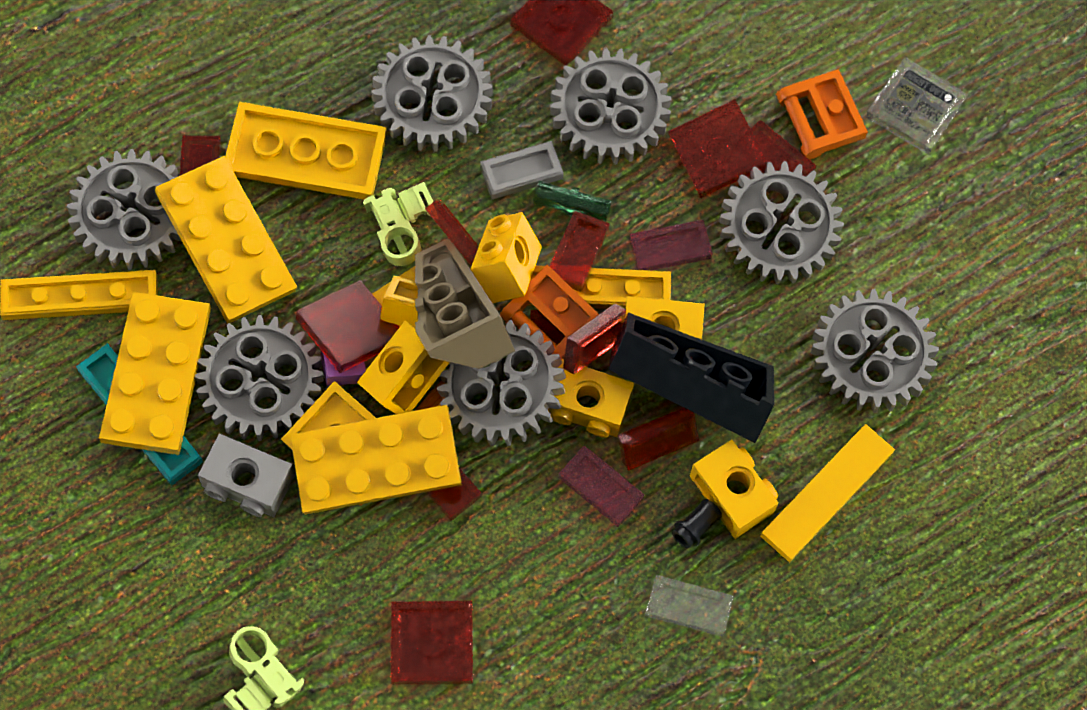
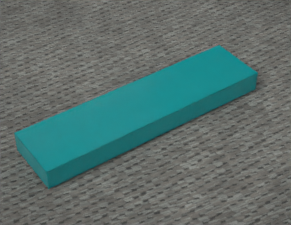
M108 343L76 366L78 372L105 405H107L118 355ZM184 436L180 455L143 450L171 486L203 463L201 456Z

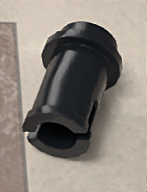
M703 499L683 521L678 520L674 524L675 529L672 531V535L686 549H689L691 546H698L701 542L700 537L717 520L722 518V513L712 501Z

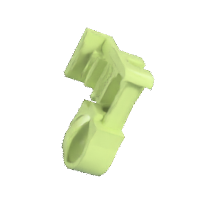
M424 182L398 193L399 198L393 188H387L381 191L382 197L376 199L372 195L365 198L363 202L367 213L373 211L381 228L376 233L386 259L396 266L410 265L415 261V254L421 251L420 240L410 221L411 223L416 222L415 219H418L417 216L421 214L433 215L434 219L440 218ZM421 194H423V196H424V198H425V199H423V200H424V202H425V204H426V207H425V205H424V203H423V201H422V199H421V196H420ZM401 235L413 238L414 244L409 251H407ZM392 239H394L401 255L392 254L388 250V245Z
M249 626L235 633L229 648L230 658L247 675V678L244 679L246 685L237 693L232 689L224 696L223 701L230 710H243L233 698L235 696L247 710H267L272 706L270 701L274 698L276 700L273 706L279 708L302 689L304 679L301 678L297 682L275 657L278 649L271 642L265 631L258 627ZM253 635L263 641L266 654L262 659L252 650L243 636ZM235 643L238 644L252 662L244 661L238 656L236 646H234Z

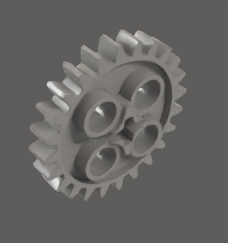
M428 35L426 45H420L416 38H412L411 49L400 43L398 44L399 56L390 52L386 54L388 65L378 64V74L380 76L373 77V87L375 89L371 93L372 101L376 102L374 104V113L381 116V126H391V138L403 134L404 146L409 145L414 139L417 140L419 151L428 142L431 143L433 151L437 152L439 142H445L449 149H453V138L457 137L462 143H466V131L478 134L477 122L486 123L487 112L485 110H491L492 99L489 97L493 96V85L488 84L490 82V72L482 71L484 69V60L477 59L473 61L474 50L472 48L462 53L461 41H457L452 47L447 46V38L445 36L442 37L438 45L434 44L431 35ZM440 65L441 69L437 78L438 90H435L433 95L430 119L423 121L427 111V97L430 96L432 91L434 70L436 66ZM416 70L424 71L426 74L418 77L413 76L410 73ZM452 77L462 79L459 83H450L446 80ZM407 103L418 105V107L412 110L405 109L402 106ZM443 110H451L455 112L452 116L444 117L439 114V112Z
M604 48L601 58H597L591 50L589 51L587 62H584L577 56L575 57V69L564 66V78L556 77V90L551 91V101L554 103L550 104V115L556 116L553 118V128L562 129L560 131V140L566 141L572 138L570 147L572 152L583 147L584 159L590 157L592 153H597L599 164H602L606 155H611L612 162L615 165L618 163L619 155L624 154L626 159L631 162L633 161L634 150L645 156L647 153V143L655 147L658 145L659 136L657 134H665L667 124L664 122H669L671 111L668 108L671 105V97L665 96L668 84L659 83L661 72L648 73L650 69L649 60L638 65L636 64V53L627 60L624 59L623 49L618 50L616 57H610L608 49ZM597 83L602 85L603 88L591 89L587 85ZM636 90L640 94L637 96L627 95L624 91ZM612 104L614 108H609L607 105ZM584 116H592L595 117L597 121L593 123H587L583 121L581 118ZM622 122H627L632 124L634 127L631 129H623L620 128L618 124Z
M130 149L127 159H122L119 152L114 151V161L111 163L104 157H99L101 168L97 170L88 165L86 168L90 177L88 179L84 177L76 178L81 190L75 189L69 192L75 203L67 204L69 214L73 216L68 219L71 229L76 230L73 234L77 243L84 242L82 246L86 254L95 251V257L99 263L109 256L112 268H116L120 260H125L128 270H131L134 260L138 259L143 267L146 268L148 267V257L152 255L157 261L162 262L160 251L166 249L171 253L176 252L172 241L173 239L181 241L163 206L153 207L149 206L152 200L158 198L155 193L156 186L177 177L176 165L173 164L166 168L163 156L152 162L149 151H146L141 159H137L134 149ZM122 182H133L127 189H117V186ZM104 193H107V194L113 196L114 199H112V198H110V197H107V196H102V195H103ZM102 212H112L108 219H96ZM148 219L151 220V221L160 222V223H159L158 225H154V224L150 223V222L148 221ZM135 229L145 230L139 237H129V233Z
M783 161L779 171H775L772 163L767 162L764 174L756 166L753 167L750 173L752 180L743 174L740 175L738 179L740 188L731 185L728 194L732 199H724L721 206L728 213L721 214L719 218L720 223L729 225L722 229L720 237L732 239L725 248L726 252L738 251L734 263L737 265L746 260L749 263L746 274L749 275L757 268L761 270L760 281H764L768 273L774 274L776 284L780 283L784 274H787L792 284L795 283L799 271L806 279L810 278L812 275L811 265L821 271L825 266L822 257L831 260L835 251L830 246H838L842 239L834 232L841 231L844 226L843 222L834 220V218L840 216L843 211L842 207H831L837 194L825 195L824 193L828 184L827 180L817 185L813 182L816 171H812L805 177L802 175V165L799 164L794 172H790L787 161ZM777 191L783 196L784 202L775 204L767 198L766 193ZM795 196H799L801 200L790 214L786 224L782 226L770 247L763 249L762 244L772 232L776 221L780 220ZM802 211L812 213L816 223H803L798 213ZM757 221L763 226L764 232L761 234L751 233L747 229L746 223ZM782 241L792 243L796 253L793 255L782 253L778 243Z
M872 289L869 298L865 299L863 294L857 290L853 297V302L844 295L840 299L839 307L833 304L829 305L827 310L829 317L821 315L817 324L821 329H815L812 339L819 343L813 344L810 352L813 355L820 356L815 359L813 369H825L821 374L819 382L832 381L833 385L829 394L833 395L841 390L844 393L842 404L845 405L851 398L857 399V410L860 411L865 402L871 404L873 413H877L881 403L884 402L886 408L889 411H893L896 406V399L906 406L911 399L910 394L918 398L923 391L921 385L928 386L932 379L928 372H934L937 366V362L930 358L935 357L939 351V347L928 344L933 342L936 333L924 332L930 320L928 318L921 320L915 318L919 310L918 306L909 311L904 308L906 304L905 297L901 298L896 304L892 302L891 291L886 293L884 299H878L876 289ZM875 320L881 325L882 329L872 330L865 324V321ZM893 328L899 331L885 342L881 352L875 351L856 373L850 371L851 368L864 359L868 349L873 350L879 345L888 332ZM843 344L849 345L855 350L856 354L845 355L838 346ZM903 346L909 351L910 356L903 357L896 354L893 347ZM877 371L883 376L884 381H872L867 376V372Z
M258 315L256 324L250 326L247 319L243 317L241 329L236 330L233 325L228 323L227 330L229 335L224 337L216 332L213 334L217 343L216 347L204 345L205 354L209 359H198L199 368L205 372L195 374L197 384L204 385L196 391L199 399H207L202 404L205 413L215 411L212 415L215 425L226 420V433L230 434L239 427L242 439L245 440L250 430L255 431L258 441H262L264 431L270 430L272 436L277 439L279 434L278 427L284 426L289 431L292 427L291 421L294 418L299 420L304 414L303 409L308 410L313 405L314 401L310 397H320L322 395L321 387L316 384L324 381L323 372L316 370L322 366L321 357L313 356L316 353L314 342L305 344L307 337L304 331L293 336L294 327L292 322H289L283 329H280L278 317H274L270 325H264L262 316ZM252 347L263 350L256 358L243 356L246 350ZM231 361H235L241 364L242 368L229 364ZM284 365L296 367V371L289 376H281L277 373L280 367ZM265 373L268 381L260 377ZM252 375L258 377L259 379L256 382H254ZM237 379L242 381V385L234 391H228L223 388L229 380ZM278 388L290 390V393L284 394ZM265 397H272L277 400L274 406L269 409L259 408L257 404Z
M509 320L505 328L515 352L507 355L504 366L503 358L486 368L480 369L450 362L447 366L449 370H444L439 376L440 380L446 383L437 387L440 396L446 397L440 402L441 406H448L452 425L459 423L458 429L461 434L465 435L472 430V437L477 443L485 434L491 446L495 445L498 436H502L506 445L510 446L512 435L518 434L520 439L525 442L527 441V429L531 428L537 434L541 433L537 423L540 419L550 423L553 421L548 412L549 408H561L559 400L554 397V395H562L566 392L563 384L558 382L566 378L564 370L557 368L562 364L560 355L552 354L555 348L551 341L543 343L544 337L540 330L530 336L531 330L526 323L516 331L513 321ZM523 361L533 362L528 370L524 372L515 371L519 363ZM503 370H504V373H505V375H506L508 381H502V380H503ZM495 384H497V385H498V384H501V385H500V395H499V392H498V390H497ZM480 393L488 394L483 403L479 405L470 404L475 395ZM519 397L526 398V402L521 408H508L513 399ZM500 402L501 406L499 413L497 415H493V413L496 410L497 403Z

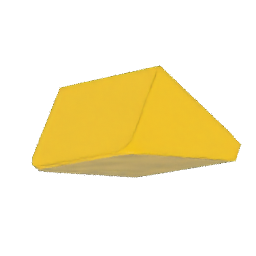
M393 276L383 297L381 320L400 326L404 321H407L415 327V322L418 321V312L415 308L418 288L415 281Z

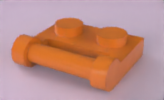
M839 69L788 85L776 93L780 105L785 106L802 143L800 150L806 160L814 159L824 152L865 139L868 131ZM807 96L824 136L815 137L800 105V98Z
M548 265L530 281L526 295L512 299L500 313L501 318L506 323L512 320L518 329L524 323L528 324L531 330L530 336L540 330L544 337L543 343L551 341L555 348L552 354H559L560 358L564 360L603 321L602 316ZM530 303L565 336L558 345L523 312Z

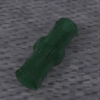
M541 180L538 181L533 204L564 211L565 215L573 217L575 214L601 221L602 223L607 222V216H609L612 205L611 199L582 193L580 188L574 186L572 189H568Z

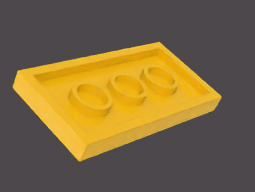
M239 102L225 158L238 178L365 200V198L374 195L387 137V127Z
M225 156L156 186L155 193L227 324L296 292L297 285Z
M137 292L132 293L99 435L101 443L180 455L196 381L195 374H197L199 368L198 359H201L211 313L210 303Z
M447 405L290 434L302 513L305 515L462 485Z

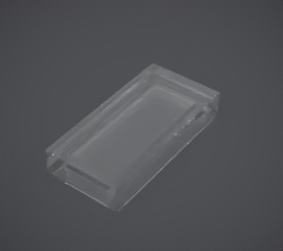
M656 575L645 616L723 637L734 596Z

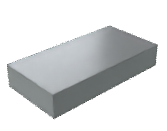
M552 141L480 162V168L492 200L561 180L564 175Z

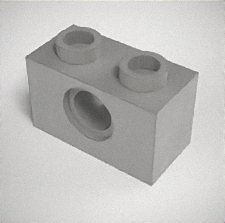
M220 433L198 474L201 485L205 488L204 492L207 495L222 502H225L227 498L241 503V509L257 517H262L263 513L275 517L295 476L291 463ZM249 472L255 475L253 482L249 485L240 486L235 483L236 478L242 473Z

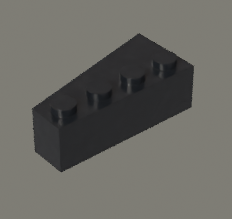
M629 312L627 313L611 349L609 370L756 443L774 407V366Z

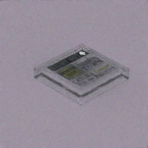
M904 57L867 111L865 117L929 155L966 101L968 93Z

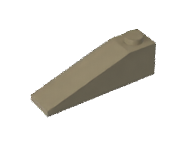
M450 238L415 254V283L418 288V298L415 299L418 321L415 322V331L430 358L480 369L515 352L500 314Z

